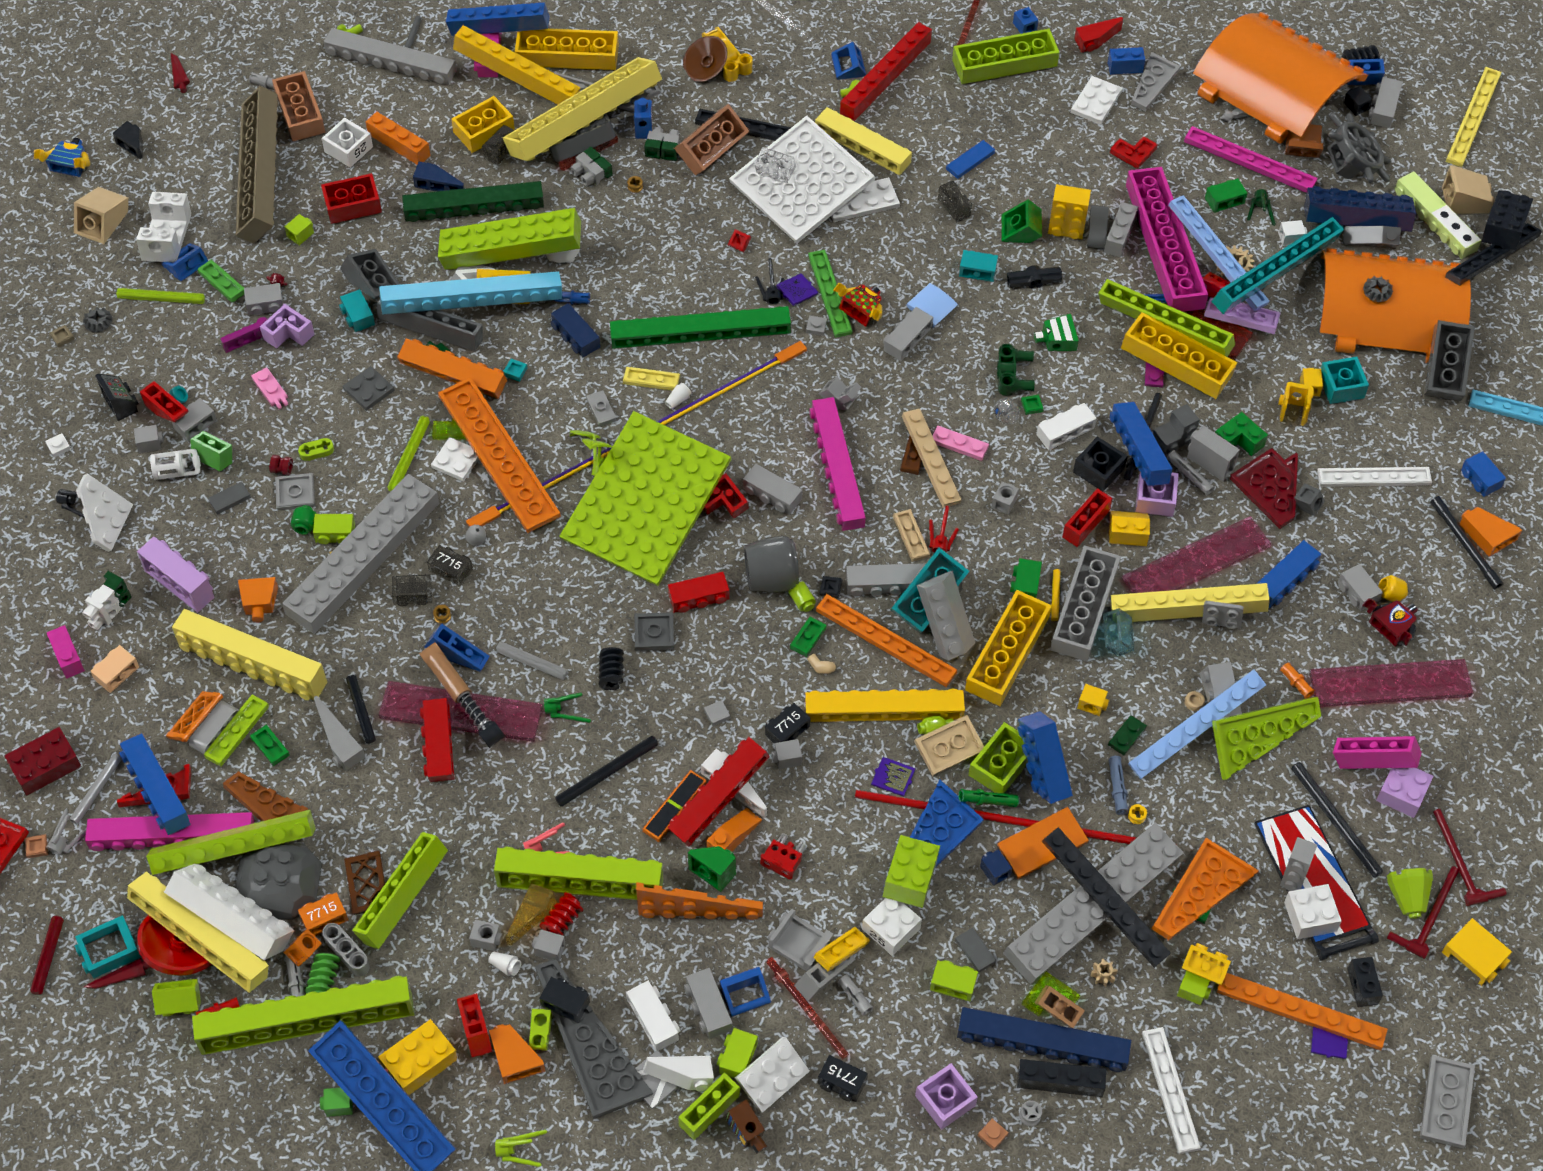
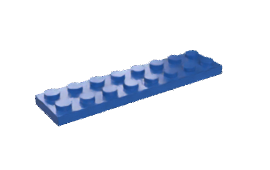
M340 1020L308 1050L414 1171H434L456 1150L452 1143L343 1021Z

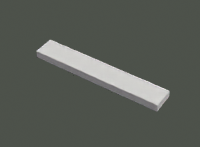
M1429 467L1318 468L1317 470L1320 487L1414 486L1432 484Z
M1164 1028L1143 1031V1039L1178 1153L1198 1151L1201 1147Z

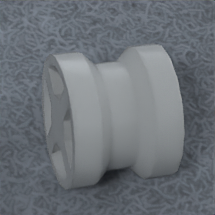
M1026 1101L1022 1105L1019 1118L1024 1125L1032 1127L1039 1123L1042 1115L1040 1104L1035 1101Z

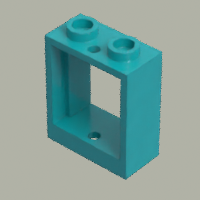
M123 915L75 936L78 943L74 945L79 957L83 955L85 960L82 962L86 974L90 973L93 979L141 958ZM120 930L127 949L93 964L85 945Z

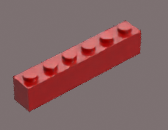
M750 737L742 740L738 744L735 753L729 755L724 760V765L711 774L709 782L706 785H702L697 790V795L685 803L683 811L670 820V825L667 828L684 844L690 847L768 760L770 756L767 751Z

